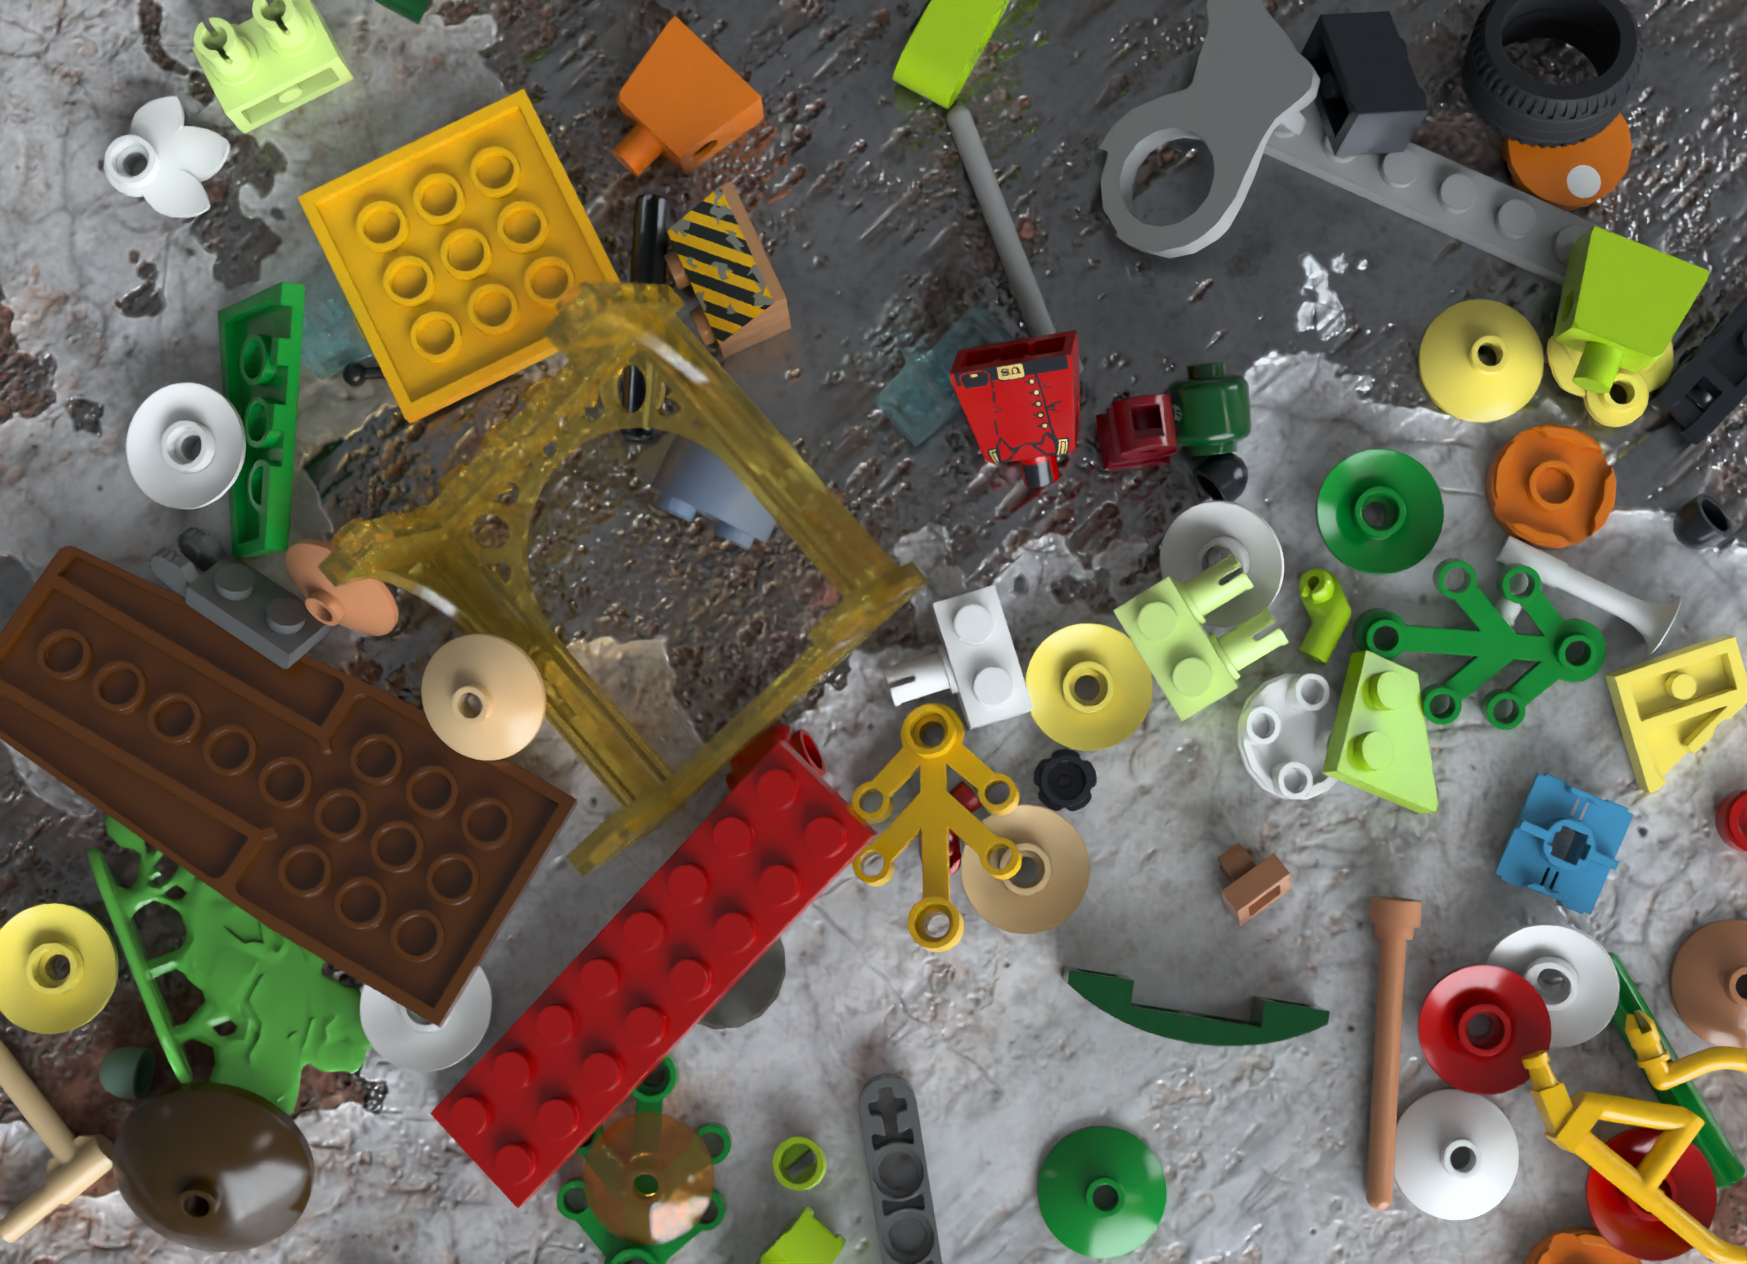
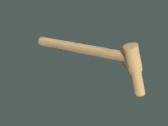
M0 1039V1086L54 1155L47 1163L44 1184L0 1219V1236L7 1242L13 1243L57 1206L69 1204L113 1168L114 1144L101 1134H83L76 1138Z

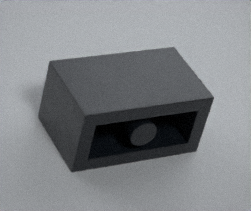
M1390 11L1320 14L1301 55L1313 66L1320 79L1317 96L1314 101L1334 156L1404 152L1418 127L1424 121L1428 108L1426 94L1417 83L1408 60L1406 44L1399 37Z

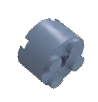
M684 417L650 486L651 489L660 493L656 501L657 507L690 523L697 512L719 523L714 535L747 551L754 540L766 544L800 474L789 468L784 478L771 472L776 462L775 458L710 426L704 438L695 435L693 431L696 427V421Z

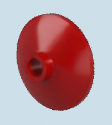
M1473 964L1449 972L1432 986L1425 996L1419 1011L1417 1032L1421 1051L1426 1061L1445 1082L1467 1093L1497 1095L1516 1089L1530 1079L1529 1069L1524 1068L1521 1058L1539 1050H1546L1548 1053L1551 1042V1021L1542 997L1525 978L1501 966ZM1478 1014L1487 1015L1490 1022L1488 1031L1481 1036L1471 1035L1468 1030L1470 1019Z
M1646 1127L1630 1128L1614 1135L1604 1144L1636 1169L1664 1130ZM1691 1142L1659 1185V1188L1667 1197L1709 1230L1717 1206L1716 1182L1708 1161ZM1589 1165L1585 1180L1587 1210L1593 1225L1611 1246L1628 1256L1645 1261L1670 1260L1694 1248L1651 1212L1644 1210Z

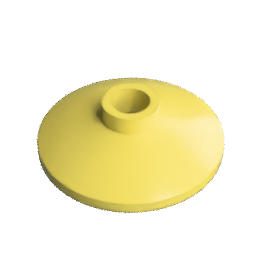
M1473 299L1454 304L1441 312L1430 323L1420 341L1417 365L1420 380L1426 393L1440 409L1463 421L1490 423L1513 415L1530 401L1541 382L1544 356L1542 345L1535 329L1522 314L1512 307L1497 301ZM1480 346H1488L1494 350L1497 356L1495 366L1484 365L1479 360L1478 349Z
M1080 623L1056 631L1036 649L1025 674V683L1033 705V709L1029 711L1033 720L1041 731L1053 741L1075 750L1097 751L1121 743L1139 728L1151 705L1153 680L1151 671L1128 636L1115 628L1102 624ZM1086 676L1096 682L1098 690L1092 700H1083L1076 695L1074 686L1078 678Z
M42 904L18 913L1 928L0 1011L12 1023L22 1029L39 1034L64 1033L77 1029L91 1021L109 1002L118 979V954L109 931L90 912L70 904ZM59 955L65 956L70 962L71 969L65 978L57 976L53 968L54 961Z

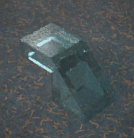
M981 302L972 305L931 350L913 357L877 395L873 402L916 447L962 408L949 375L958 349L1016 339Z

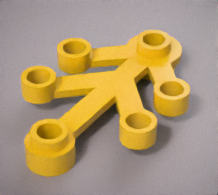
M940 703L920 705L907 715L901 727L902 749L872 781L858 786L852 796L853 809L866 822L873 824L881 823L893 811L894 800L892 795L920 769V793L873 844L867 845L853 860V870L856 876L869 886L877 887L886 884L894 875L895 859L921 832L923 899L917 902L910 910L907 924L913 940L926 950L932 952H944L953 948L960 941L964 931L962 914L951 903L949 828L980 856L981 865L994 878H1011L1019 871L1022 864L1021 852L1010 839L997 837L948 793L947 765L978 790L979 801L991 814L1002 816L1011 813L1017 807L1020 799L1019 790L1009 776L1002 773H994L963 745L965 730L961 719L954 710ZM932 727L943 728L944 737L939 744L935 746L924 744V735L928 729ZM998 784L1007 785L1010 793L1005 802L996 805L988 801V793L992 787ZM871 793H881L883 797L881 807L872 813L865 812L863 809L864 799ZM1001 847L1010 849L1012 859L1009 865L1001 869L993 868L990 864L991 854ZM873 855H881L884 859L883 869L875 876H867L864 872L866 860ZM938 915L947 916L949 920L947 933L939 938L931 937L928 931L930 921Z

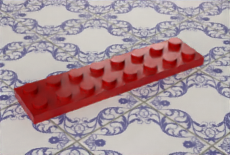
M778 741L430 1114L518 1209L539 1191L878 833L786 741Z

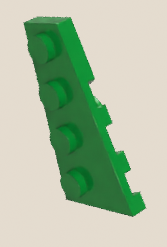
M280 282L217 311L222 394L238 411L246 436L244 463L238 478L228 490L231 543L234 558L258 559L288 550L305 297L304 284Z

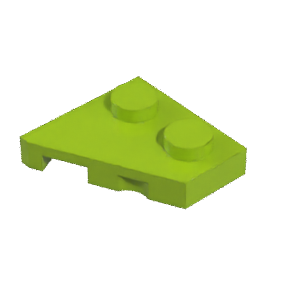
M1367 650L1351 653L1322 773L1416 813L1429 814L1437 812L1438 798L1422 708L1418 673Z

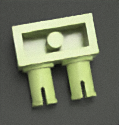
M254 0L252 4L253 18L238 25L230 24L222 18L212 17L208 19L215 29L213 32H210L203 22L199 23L194 31L193 41L195 47L192 49L224 113L244 134L354 79L327 24L312 0H273L270 3L267 0Z
M1233 552L1228 553L1227 557L1184 583L1180 578L1175 580L1173 576H1168L1113 610L1181 721L1237 689L1240 684L1237 679L1241 677L1238 672L1239 670L1277 647L1289 643L1280 627L1258 640L1254 639V635L1276 622L1267 606L1260 613L1219 638L1214 633L1209 635L1203 624L1207 622L1204 617L1206 614L1247 589L1251 590L1254 588L1246 572L1224 585L1219 583L1222 578L1242 567Z

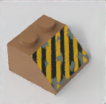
M727 182L719 186L667 230L674 251L663 255L678 289L681 290L691 286L700 307L689 311L704 346L716 342L723 358L791 329L788 304L784 291L733 182Z

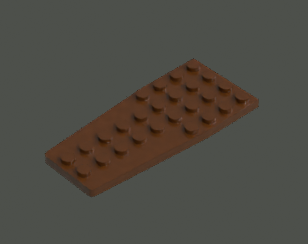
M74 546L63 547L56 553L0 632L1 740L266 927L442 1028L578 804L576 798L506 758L478 760L456 752L446 745L434 732L423 710L308 655H303L288 669L281 668L185 604L184 597Z

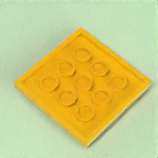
M525 89L515 92L297 197L404 418L410 424L627 319L628 314L634 310Z

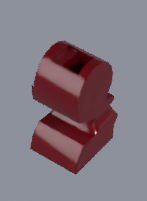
M1151 394L1121 399L1112 403L1113 407L1107 408L1106 413L1096 415L1103 470L1114 473L1171 465L1170 455L1177 453L1178 445L1170 395Z

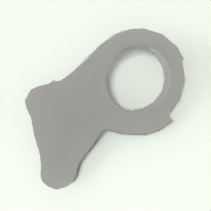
M1207 0L1208 30L1191 85L1187 89L1161 95L1132 108L1114 123L1098 146L1099 149L1108 153L1100 179L1103 210L1118 232L1115 236L1129 246L1145 253L1170 259L1194 254L1218 240L1230 228L1239 212L1273 130L1280 127L1300 135L1307 121L1300 113V110L1308 106L1316 98L1320 79L1313 66L1298 53L1287 34L1268 13L1263 0ZM1180 138L1201 140L1206 143L1213 155L1215 176L1209 195L1198 210L1183 221L1159 227L1142 223L1133 207L1132 186L1137 170L1148 154L1165 142Z

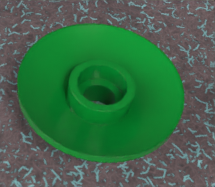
M1381 448L1368 449L1348 456L1328 473L1317 495L1315 515L1317 528L1325 546L1341 563L1355 571L1369 575H1390L1413 567L1431 552L1442 531L1444 504L1435 479L1420 462L1399 451ZM1372 504L1381 508L1384 514L1381 526H1372L1365 520L1364 510L1367 505Z
M1091 1126L1068 1134L1050 1150L1039 1172L1037 1198L1041 1215L1047 1227L1063 1245L1084 1256L1112 1258L1135 1250L1154 1233L1162 1219L1166 1205L1165 1176L1158 1159L1142 1140L1120 1128ZM1110 1185L1115 1188L1116 1198L1110 1206L1099 1207L1093 1203L1092 1197L1097 1187Z

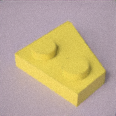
M1723 634L1604 674L1638 789L1647 793L1659 790L1667 782L1663 776L1687 752L1695 754L1713 737L1714 730L1720 722L1725 719H1731L1747 703V675L1736 637Z

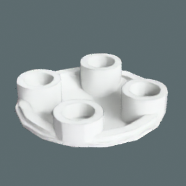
M1285 673L1263 682L1247 698L1238 720L1237 747L1246 771L1262 789L1282 799L1307 800L1328 791L1338 781V779L1323 774L1322 770L1340 697L1322 676L1314 673Z

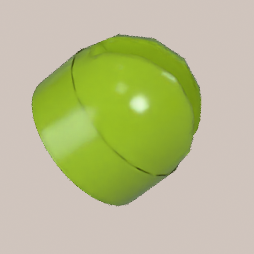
M797 1136L786 1139L777 1147L772 1159V1168L776 1179L784 1187L791 1190L804 1191L815 1187L823 1179L827 1168V1159L824 1150L816 1141ZM813 1151L817 1160L793 1179L787 1170Z

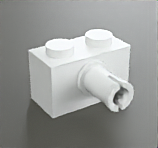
M995 585L932 603L930 612L940 640V644L937 645L938 652L893 666L887 665L883 667L888 685L909 678L915 679L913 682L890 688L895 707L903 702L950 689L951 694L956 693L967 731L1022 715L1033 709Z

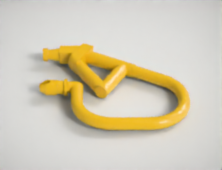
M1641 1010L1634 1011L1635 1015L1628 1013L1626 1016L1624 1030L1631 1047L1635 1050L1638 1057L1635 1060L1637 1066L1644 1068L1649 1082L1657 1090H1667L1720 1069L1737 1070L1747 1073V1049L1733 1046L1706 1048L1667 1063L1670 1055L1662 1047L1661 1037L1654 1020ZM1546 1050L1535 1051L1521 1058L1524 1068L1529 1069L1533 1086L1530 1091L1546 1128L1544 1136L1560 1149L1577 1154L1644 1210L1651 1212L1710 1260L1718 1264H1747V1246L1731 1244L1720 1239L1667 1197L1659 1188L1664 1178L1705 1124L1699 1116L1682 1106L1580 1090L1569 1098L1564 1083L1558 1081L1548 1063L1550 1058ZM1598 1120L1664 1130L1636 1169L1590 1132Z

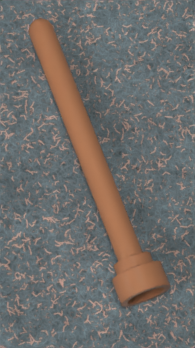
M1369 896L1368 923L1374 924V936L1380 938L1366 1200L1371 1208L1381 1211L1387 1209L1393 1199L1406 940H1413L1414 928L1421 927L1422 901L1398 897Z

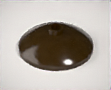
M185 1083L163 1089L142 1101L128 1116L117 1136L113 1150L112 1166L114 1178L122 1198L133 1213L144 1224L168 1240L203 1251H244L274 1241L293 1227L301 1217L314 1185L315 1168L312 1152L305 1136L296 1123L282 1109L266 1098L249 1090L223 1083Z

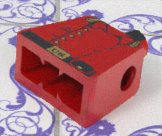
M1077 330L958 349L949 375L984 459L991 464L1019 460L1024 485L1027 487L1039 488L1058 481L1061 476L1056 455L1070 453L1075 450L1080 432L1079 338Z

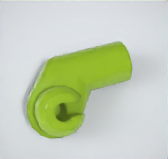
M1314 567L1305 571L1298 582L1300 597L1312 622L1298 652L1312 661L1327 665L1350 621L1351 608L1337 577L1330 571Z

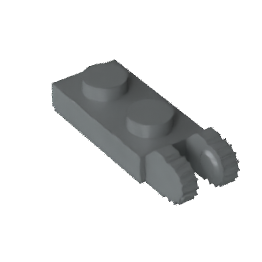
M190 527L178 536L179 539L177 541L179 544L177 546L183 555H178L175 550L163 547L150 556L149 562L153 570L152 573L163 584L166 583L170 589L184 597L185 604L283 669L291 667L329 634L330 625L317 620L307 610L304 601L241 559L234 558L233 554L229 553L227 555L216 538L210 534H205L198 527L195 529ZM192 562L204 572L202 575L198 574Z

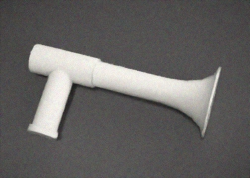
M1510 535L1505 539L1496 557L1497 561L1505 565L1520 563L1531 567L1539 574L1542 583L1552 588L1558 587L1631 624L1643 636L1647 644L1646 654L1651 655L1658 648L1667 635L1682 601L1681 596L1663 603L1648 602L1632 597L1569 567L1568 563ZM1524 572L1515 574L1509 582L1510 592L1513 595L1524 592L1528 586V577ZM1500 595L1495 608L1514 629L1516 625L1515 620L1522 607L1520 604L1513 603Z

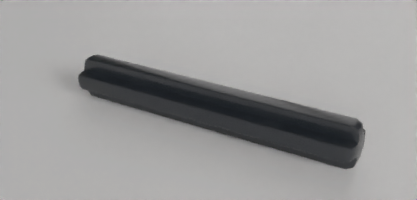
M641 194L635 199L629 300L634 310L628 314L620 424V432L623 437L634 441L653 440L656 435L667 265L663 255L667 254L668 250L667 230L669 229L670 204L667 197L657 194Z

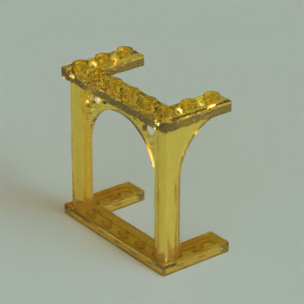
M582 282L569 290L555 307L559 315L543 331L561 353H566V357L569 359L567 364L554 377L553 375H547L526 391L522 398L526 406L512 420L505 419L499 422L482 437L479 444L483 450L469 464L464 462L456 466L441 479L437 486L441 493L428 507L427 505H422L412 512L402 514L391 511L380 518L365 520L363 517L352 520L334 535L331 544L335 549L317 566L334 587L370 578L393 584L429 602L461 625L467 632L490 633L501 636L515 643L528 654L538 668L544 682L546 691L545 717L623 807L611 814L566 856L583 878L658 830L724 770L733 758L770 728L929 582L927 577L912 561L901 567H898L686 327L676 315L685 303L668 284ZM629 364L635 365L640 369L646 382L645 400L642 407L635 413L628 412L622 406L617 390L619 376L622 370ZM665 383L672 390V393L667 395L666 398L674 400L681 406V410L673 416H667L660 409L665 398ZM600 392L605 410L596 421H591L585 414V407H594ZM696 418L704 428L694 424ZM625 428L665 430L691 439L711 451L736 474L844 598L807 633L814 644L676 772H673L552 631L536 601L528 569L527 544L531 516L543 486L553 471L566 457L586 442L602 434ZM550 441L556 446V453L552 458L546 456L543 450ZM531 462L534 465V467L527 465ZM510 482L518 486L520 495L512 506L499 500H493L497 495L505 494L512 490V486L509 485ZM483 514H490L501 518L509 526V540L499 548H491L479 543L472 532V524L475 519ZM506 561L511 568L508 582H504L500 569L491 571L486 564Z

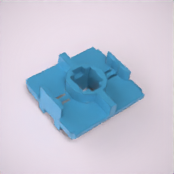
M1536 773L1494 873L1499 875L1503 881L1520 888L1524 886L1559 901L1561 906L1582 915L1584 912L1591 915L1610 869H1617L1619 861L1615 860V857L1634 814L1627 812L1629 808L1608 799L1602 800L1575 787L1566 785V781L1545 773L1542 775ZM1562 826L1575 832L1564 860L1550 855L1553 849L1550 845L1556 832H1560Z

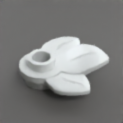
M177 96L158 98L149 101L138 109L134 115L129 134L118 137L108 146L104 158V171L111 185L121 193L132 197L144 196L151 207L162 215L188 218L198 216L209 210L210 201L201 182L210 179L221 169L230 151V144L227 139L209 129L184 126V110ZM138 159H147L145 170L137 176H131L130 168L133 162Z

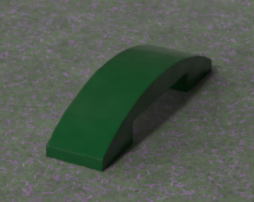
M1063 966L1062 979L1097 1008L1128 1025L1172 1040L1210 1046L1263 1045L1308 1034L1328 1025L1330 1011L1319 1006L1253 996L1249 1021L1131 1003L1134 980L1128 976Z

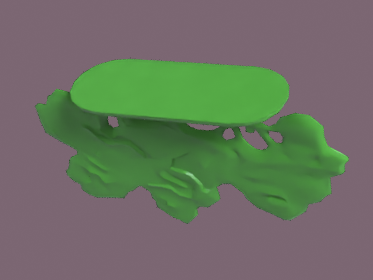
M106 814L104 823L107 834L121 847L134 849L141 854L136 881L132 888L125 889L120 887L107 858L98 848H87L89 862L159 1041L181 1084L191 1083L193 1078L190 1061L183 1044L191 1039L213 1047L216 1064L208 1082L228 1084L254 1092L274 1103L287 1115L293 1113L295 1109L303 1066L310 1063L318 1070L324 1072L345 1071L351 1074L357 1072L365 1061L367 1049L372 1048L361 1024V992L359 988L343 985L338 980L323 974L322 968L325 960L266 927L180 865L172 877L158 886L153 884V879L162 876L159 868L154 866L163 853L157 849L147 853L145 842L142 838ZM177 885L187 894L182 899H172L166 896L165 892ZM152 901H157L173 907L181 914L186 926L187 937L180 949L150 960L133 915L141 907ZM174 969L185 973L187 979L203 991L205 1002L196 1010L186 1023L177 1026L157 978ZM230 1020L237 1026L235 1032L228 1036H219L212 1028Z

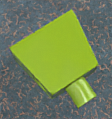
M1593 226L1574 241L1569 253L1554 330V339L1558 343L1583 352L1572 379L1573 383L1592 392L1609 393L1619 367L1638 372L1655 363L1665 351L1706 283L1710 271L1597 226Z

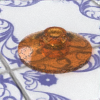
M642 1112L617 1120L602 1132L588 1154L583 1181L588 1205L603 1227L615 1236L628 1242L654 1245L672 1241L687 1233L697 1224L710 1203L715 1177L710 1152L702 1138L693 1128L680 1119L667 1114ZM641 1174L652 1175L658 1182V1190L650 1195L640 1193L635 1187V1178Z

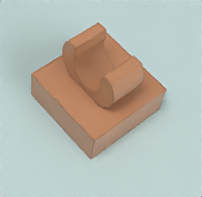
M1237 843L1218 857L1222 864L1219 866L1221 871L1231 882L1228 887L1221 891L1224 907L1240 927L1291 890L1290 872L1274 853L1256 865L1246 850Z

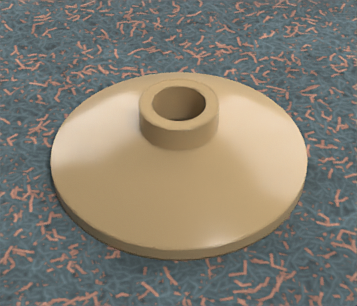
M470 633L459 636L439 648L428 662L424 671L421 686L424 712L434 732L446 745L456 752L478 760H499L522 750L539 732L546 711L544 682L538 668L528 654L508 639L490 633ZM467 693H473L479 697L482 703L481 713L476 712L470 706Z
M1017 805L1007 815L998 816L990 814L981 823L997 837L1010 839L1020 850L1022 858H1029L1036 863L1038 874L1033 881L1028 883L1020 882L1014 876L1008 879L994 878L981 865L980 856L965 844L961 858V879L965 894L973 908L993 926L1015 934L1041 933L1065 922L1081 904L1090 879L1088 851L1078 831L1058 813L1036 805ZM1005 847L996 849L990 857L991 866L1001 869L1009 865L1012 859L1011 850Z

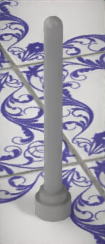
M954 106L948 111L947 123L1030 336L1056 333L971 113L964 106ZM1079 357V373H1081L1084 367Z

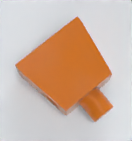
M674 16L667 23L619 91L617 102L622 116L633 128L611 149V152L635 177H639L660 154L681 173H690L756 126L764 118L761 96L683 22Z

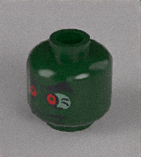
M1225 362L1188 365L1187 378L1176 380L1167 388L1166 394L1171 396L1177 444L1186 446L1187 455L1202 456L1236 452L1237 442L1244 440L1250 434L1252 425L1248 381L1240 375L1226 374Z

